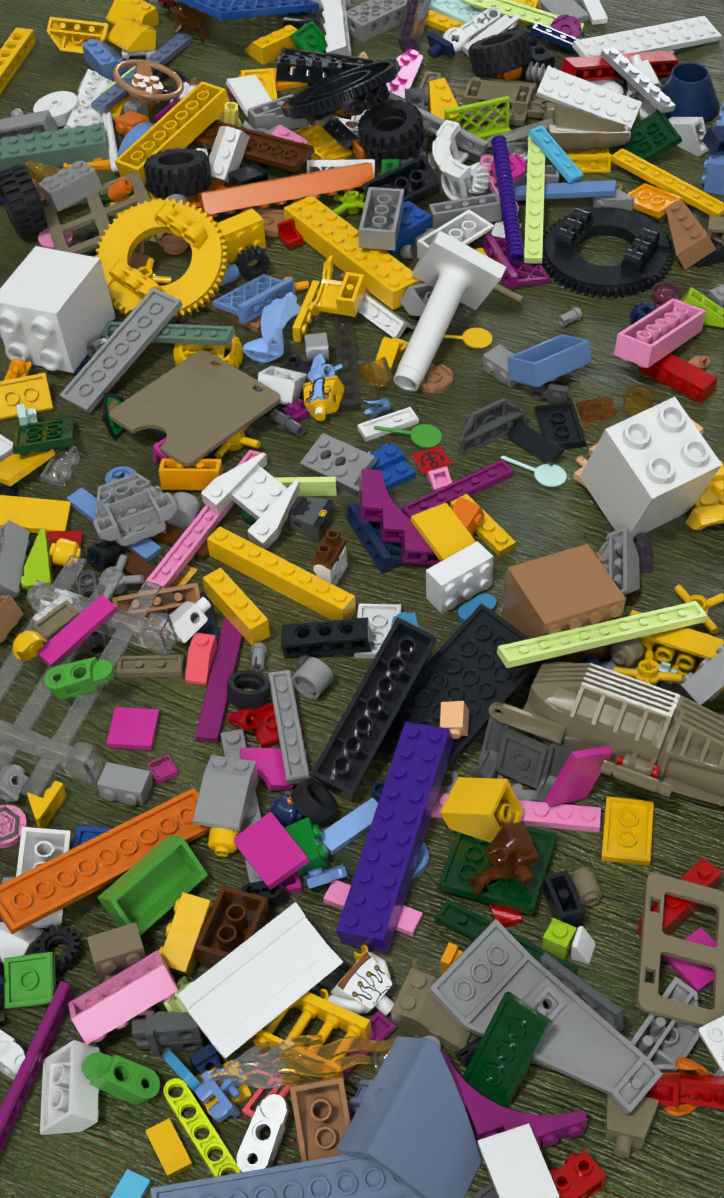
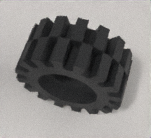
M251 245L250 249L247 246L245 251L242 249L240 251L241 254H237L236 266L244 279L252 280V278L255 279L263 273H268L267 270L270 269L269 265L271 263L266 252L260 246L255 248L254 245ZM258 260L255 265L247 266L251 261Z
M57 925L56 930L53 929V926L48 927L50 932L47 933L44 930L41 932L42 937L38 936L36 939V954L49 952L57 944H67L68 949L63 954L55 956V974L57 970L60 971V974L65 973V968L71 971L73 969L72 964L77 966L79 964L78 959L82 958L81 952L83 951L78 934H76L74 929L70 931L69 926L66 925L64 929H62L61 925Z

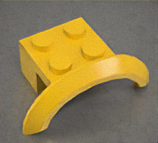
M331 255L323 265V276L318 295L314 303H309L307 308L313 316H318L322 311L356 317L366 290L364 275L346 272L343 282L331 280L333 272V255Z

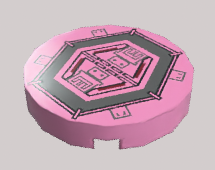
M13 805L0 806V848L4 849L20 842L22 827H28L23 811Z

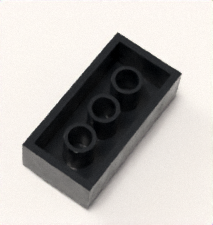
M421 155L362 184V195L366 200L369 187L404 189V202L409 200L413 204H417L439 193L441 182L425 156Z

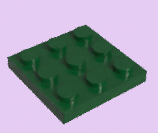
M657 110L632 126L630 141L626 142L622 147L649 162L683 141L664 113Z
M69 417L15 426L13 440L14 455H28L33 451L47 452L51 448L57 447L66 449L74 445V418Z

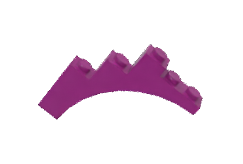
M440 1050L463 1101L477 1145L478 1140L528 1123L540 1151L541 1146L551 1147L561 1139L567 1137L571 1139L576 1138L586 1131L588 1119L584 1110L562 1115H535L520 1113L494 1103L467 1084L453 1067L445 1050Z

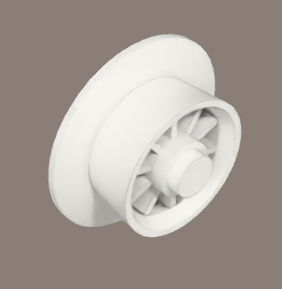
M69 91L50 93L35 103L33 111L35 113L49 110L56 126L61 127L69 119L71 111L78 103V98Z

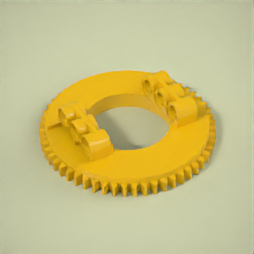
M159 198L157 201L151 199L150 202L137 203L135 207L130 206L131 209L128 211L125 209V213L122 215L118 214L119 217L113 219L112 224H108L109 229L104 230L105 235L100 237L102 242L97 243L99 248L95 250L97 255L94 256L101 259L111 301L116 310L119 309L121 314L125 313L126 317H128L152 288L181 300L183 306L174 316L179 317L181 315L183 319H186V313L192 316V310L199 312L198 306L204 308V301L210 303L209 296L215 297L213 291L219 292L218 285H223L221 279H225L224 273L227 272L226 266L228 265L227 259L229 256L221 228L218 227L216 221L214 222L212 216L209 217L208 212L203 213L201 207L197 209L196 205L191 206L190 202L184 205L183 200L177 203L175 198L172 201L168 198L165 200ZM170 233L178 236L190 245L192 260L188 270L180 279L171 284L159 286L154 280L145 277L137 269L131 268L130 259L136 246L145 238L154 234Z

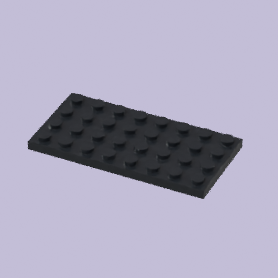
M481 603L424 666L379 752L392 762L405 722L440 727L441 702L464 701L469 709L468 736L453 739L454 745L446 767V773L487 727L489 717L491 716L488 711L490 705L493 702L507 704L544 663L545 660L506 668L498 656V646L531 638Z

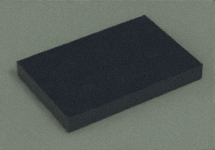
M573 402L535 406L534 412L541 435L562 447L563 450L586 447V440Z

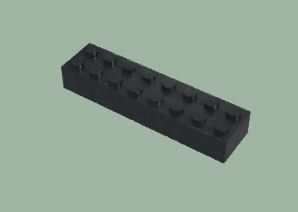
M399 617L396 618L314 766L310 779L317 781L329 791L346 800L352 801L436 646L438 637Z

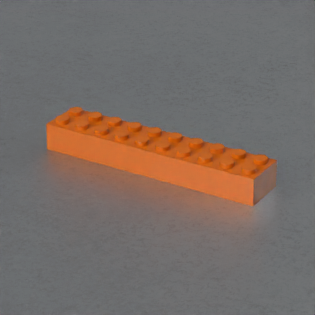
M365 162L198 193L203 213L208 212L209 217H217L220 212L227 215L236 213V209L247 211L252 209L253 206L266 208L270 207L269 203L282 205L287 204L286 200L298 202L303 197L311 195L315 198H320V194L323 193L324 195L331 196L336 195L339 190L344 193L354 191L356 187L362 190V184L374 179L372 163Z

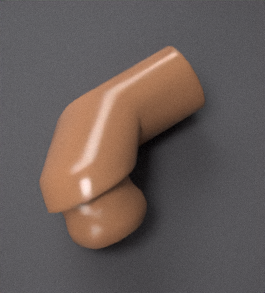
M695 356L688 363L700 369H705L710 364V358L708 356Z

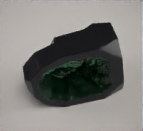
M102 541L92 544L87 549L88 563L96 569L110 566L121 553L120 544L116 541Z

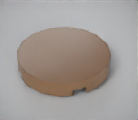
M434 363L430 364L423 381L420 383L419 389L427 393L444 392L452 386L453 372L443 364H439V366H434Z

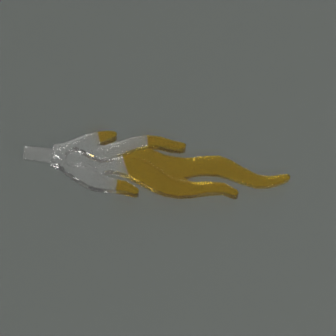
M322 1035L292 1037L272 1049L270 1042H264L248 1049L236 1060L227 1063L228 1067L207 1071L208 1082L229 1078L230 1082H240L262 1089L299 1084L300 1078L297 1075L275 1073H294L322 1077L338 1073L357 1064H370L371 1058L362 1054L350 1055L337 1060L331 1059L338 1055L355 1051L383 1052L391 1049L396 1038L403 1037V1035L385 1041L348 1036L330 1044L317 1047L302 1046L322 1043Z

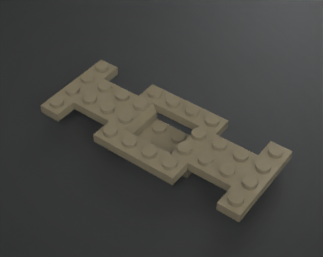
M426 71L419 89H425V95H427L429 81L441 79V73ZM475 76L469 79L467 85L447 83L458 106L509 96L511 103L509 125L524 126L527 117L543 118L546 102L553 103L536 96L537 83ZM486 106L480 112L485 114L490 107ZM468 110L465 116L469 118L474 111ZM493 111L488 117L493 119L498 113ZM477 114L473 120L479 121L482 116ZM501 116L496 123L504 122V117Z

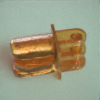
M597 394L596 399L579 401L576 404L583 421L600 418L601 422H603V418L612 417L617 414L610 396L600 397Z

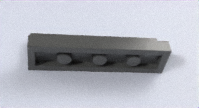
M547 953L540 957L542 966L619 1033L624 1029L622 1010Z

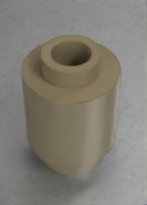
M580 868L574 871L571 875L572 883L581 904L587 906L597 904L602 897V891L594 873L589 868Z

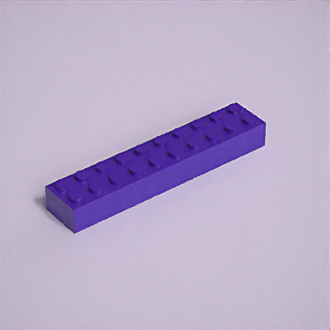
M405 722L336 929L342 944L355 947L366 945L370 950L389 953L454 745L451 731L448 728Z

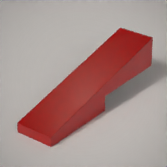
M663 1073L644 1097L659 1100L658 1105L678 1108L680 1103L724 1110V1076Z

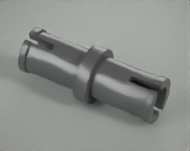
M274 409L271 412L270 419L278 423L285 431L289 430L297 437L304 434V425L296 422L292 416L285 415L278 409Z

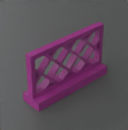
M485 234L482 248L489 258L506 266L500 280L507 289L515 292L516 286L550 282V277L541 263H529L534 265V268L524 262H510L508 257L505 256V254L508 255L506 238L495 239L492 234ZM521 236V237H522V243H523V244H522V245H523V250H524V247H525V238H524L523 236Z

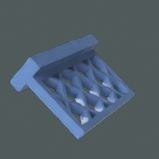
M263 274L212 301L216 308L239 316V322L245 324L262 315L264 307L271 304L272 300L276 298L282 299L289 292L296 296L295 282L292 278L282 281Z

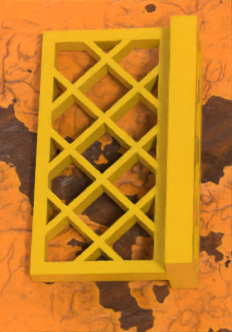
M609 148L564 151L582 173H607L611 170Z

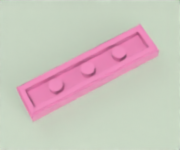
M334 879L323 898L324 903L343 910L351 885ZM403 905L396 931L413 937L422 920L423 913Z

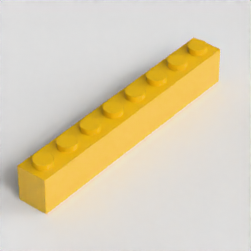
M220 526L207 538L209 556L332 621L351 619L355 615V596Z

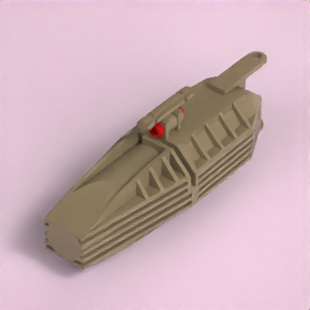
M544 661L532 675L536 678L531 685L528 700L523 710L499 702H493L489 707L488 711L493 719L532 733L549 746L555 742L573 751L610 746L614 752L609 761H603L600 769L601 773L609 776L612 774L617 779L653 792L658 791L659 794L669 797L672 791L724 806V716L682 695L593 663H549ZM495 709H499L502 713L496 712Z

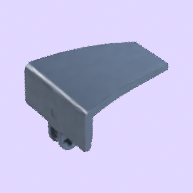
M397 1037L374 1080H360L355 1096L349 1099L347 1105L355 1115L337 1149L341 1154L373 1160L421 1198H464L482 1161L468 1115L454 1079L436 1042L428 1038Z

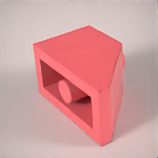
M195 633L193 635L188 650L186 683L207 686L217 650L216 635Z

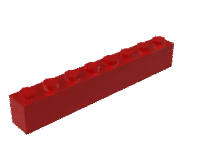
M669 51L622 54L630 63V58L635 55H640L641 61L648 60L657 76L669 75L679 61ZM600 55L564 58L561 68L562 72L586 81L625 79Z

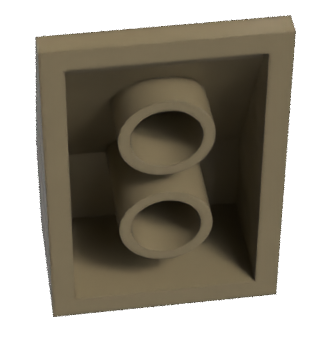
M411 968L391 1009L392 1023L397 1028L421 1037L434 1036L440 1041L441 1045L459 1051L467 1045L472 1032L463 1029L427 991L438 978Z

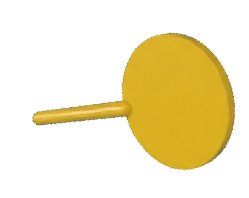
M470 328L463 333V336L445 334L443 337L461 339L467 346L475 349L486 348L492 343V335L482 328Z

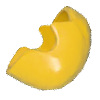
M35 630L23 631L13 642V656L20 661H29L37 655L36 652L43 647V642L47 643V640Z

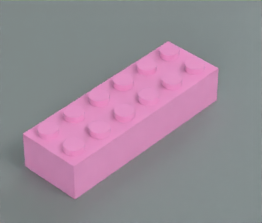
M673 298L618 333L614 355L624 361L636 363L639 367L649 368L702 331L706 310Z

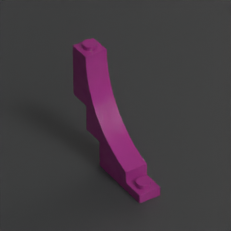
M362 469L359 479V520L380 522V540L383 542L401 543L402 563L424 565L440 563L441 561L410 519L399 510L390 498L383 481L382 471Z

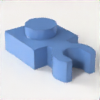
M338 865L328 870H322V867L309 870L308 875L303 876L305 886L310 889L348 875L343 865Z

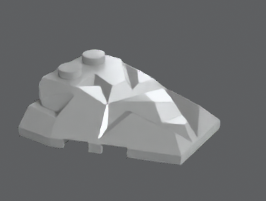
M134 473L98 487L96 500L98 508H95L96 519L93 524L99 538L107 541L114 540L120 545L127 546L163 532L166 529L164 521L174 516L178 506L169 492L164 494L161 487L151 486V482L138 473Z

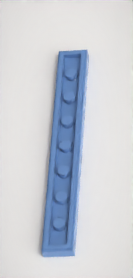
M616 180L573 182L570 184L548 183L544 184V199L615 196L617 183ZM513 185L516 201L526 200L527 185ZM489 188L485 189V193L477 194L476 196L492 194Z

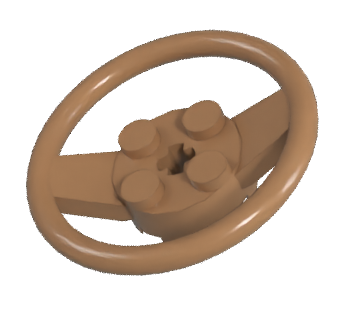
M126 60L118 63L113 69L115 82L127 91L131 98L135 96L143 104L154 105L160 101L175 99L184 90L183 81L178 74L168 67L152 61ZM136 66V74H134L131 80V85H128L121 79L119 72L123 68ZM151 68L170 76L177 83V89L172 93L162 94L163 85L159 82L157 76L152 75Z

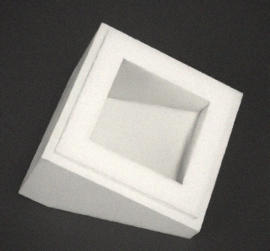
M579 926L572 943L571 959L589 964L595 948V942L585 928Z

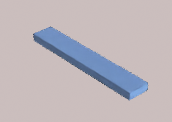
M81 487L66 499L71 502L72 507L94 522L96 519L95 508H98L97 498ZM145 538L135 544L125 546L147 562H150L162 553V548L150 538Z

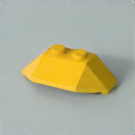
M50 17L47 33L61 52L84 54L82 43L90 39H98L104 42L109 24Z

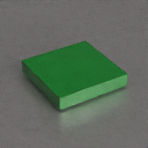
M313 20L289 36L300 50L325 52L326 47H328L325 36Z

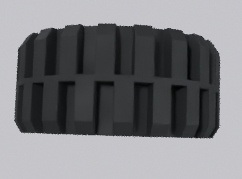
M523 30L508 31L483 38L471 44L468 49L473 73L480 77L498 75L515 70L528 64L533 57L528 34Z
M389 100L388 102H380L374 108L367 109L358 123L363 151L370 158H375V160L380 162L382 159H406L409 155L415 154L416 150L421 148L425 140L421 112L408 101Z
M189 148L168 149L151 155L144 163L147 189L157 197L167 198L173 194H180L184 197L194 196L197 193L203 192V190H207L212 182L209 157L201 150L197 151V149Z
M17 165L0 171V196L18 236L23 237L45 229L47 226L45 212L24 165Z

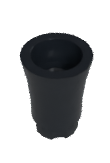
M301 11L300 14L288 13V15H283V28L287 25H292L296 29H300L304 24L312 20L315 23V14Z

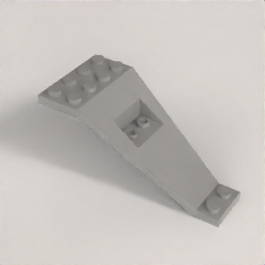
M497 919L493 920L427 989L463 1029L483 1037L504 993L511 992L552 1020L533 1060L606 1093L625 1114L631 1113L663 1074L637 1047L534 959ZM543 1001L548 1003V1009L543 1007Z

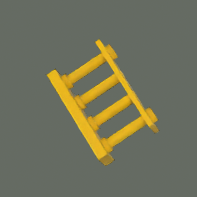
M306 992L268 1023L263 1030L261 1029L252 1036V1039L258 1048L263 1050L269 1049L320 1073L324 1079L342 1076L344 1081L342 1067L339 1065L355 1039L361 1038L368 1041L372 1034V1027L369 1019L310 992ZM294 1007L303 1012L285 1040L272 1035L289 1008ZM316 1017L324 1021V1024L306 1051L296 1046L295 1043L310 1019ZM338 1027L347 1032L330 1061L317 1056L333 1028L336 1029Z

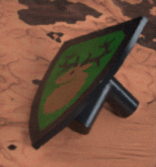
M104 393L102 421L105 422L113 441H116L126 429L112 421L109 413L125 400L115 394Z

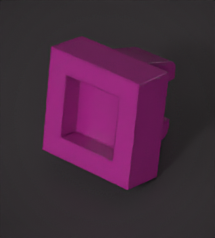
M299 398L292 404L288 403L287 407L282 409L285 415L292 416L298 423L310 417V412Z

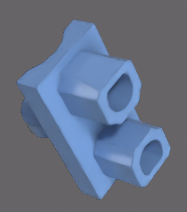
M206 1070L201 1075L204 1081L194 1090L196 1095L204 1104L216 1096L218 1101L208 1111L218 1123L230 1115L234 1118L238 1117L241 1112L229 1095H232L234 1099L240 1097L241 1094L238 1088L241 1085V1080L237 1076L229 1078L226 1074H223L220 1077L223 1084L220 1085L214 1076L212 1077Z

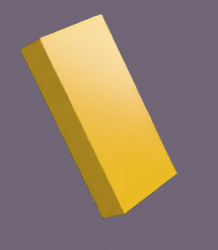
M170 1118L145 1130L168 1179L193 1167Z

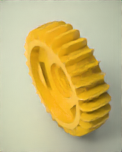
M235 334L229 346L175 344L173 349L175 366L198 351L212 349L210 351L211 354L239 369L243 359L242 345L239 337H236ZM225 349H228L230 353L225 357ZM214 363V364H213V365L216 366L217 368L220 366V365L217 364V363Z

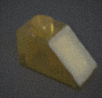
M386 357L357 367L358 372L370 387L375 385L378 388L388 385V380L393 379Z

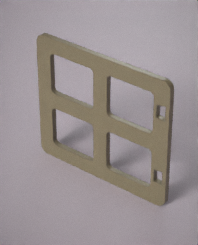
M132 172L122 176L131 182L135 194L133 197L111 206L103 207L100 196L107 193L109 187L119 178L102 184V189L64 208L67 209L88 201L91 213L63 225H60L57 216L58 211L51 205L46 206L43 210L55 250L82 254L99 247L97 243L102 242L100 237L105 235L104 230L109 229V216L122 212L125 209L127 210L131 208L130 206H137V203L150 202L151 200L139 173ZM91 223H96L99 231L97 237L71 247L67 246L64 237L66 233Z
M651 873L647 877L644 890L636 1004L641 1011L702 1027L724 1016V891L658 873ZM664 895L681 898L716 909L715 947L663 933ZM651 900L658 902V912L650 911ZM660 955L704 965L714 970L712 1010L659 995ZM646 971L653 972V983L645 982Z

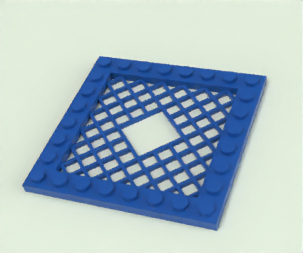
M178 0L180 4H187L189 8H196L198 12L207 13L210 17H216L218 21H227V19L239 20L241 17L251 19L252 16L262 18L264 15L300 14L301 11L311 13L312 10L319 9V3L312 0Z

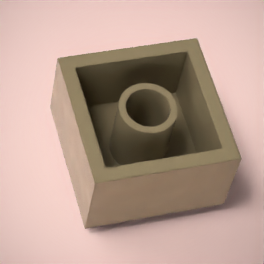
M136 922L87 937L100 984L146 957Z

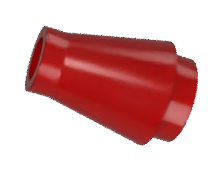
M251 708L232 711L227 717L231 725H235L245 731L256 728L259 723L258 714Z

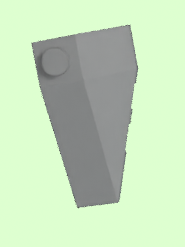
M426 283L408 287L400 302L409 315H422L434 287Z

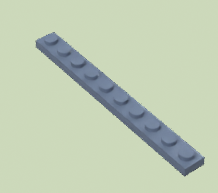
M179 33L146 60L165 65L192 43V37ZM136 67L121 78L128 85H131V80L134 74H136ZM151 68L152 74H154L155 69ZM115 83L93 100L91 107L92 109L106 112L129 93Z

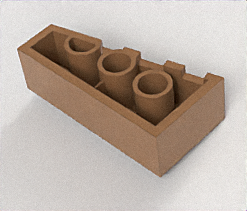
M682 199L666 208L676 255L684 269L689 268L716 250L709 235Z

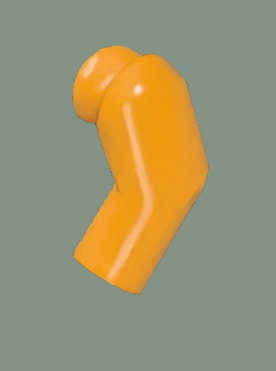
M291 276L284 277L283 280H285V279H287V278H292V277H291ZM308 280L295 282V292L309 289Z

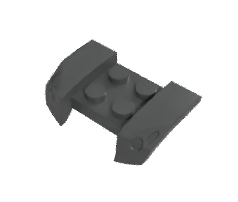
M490 716L476 771L482 778H494L499 772L536 788L531 801L546 802V796L573 750L555 742L548 746L511 730L510 725L499 722Z

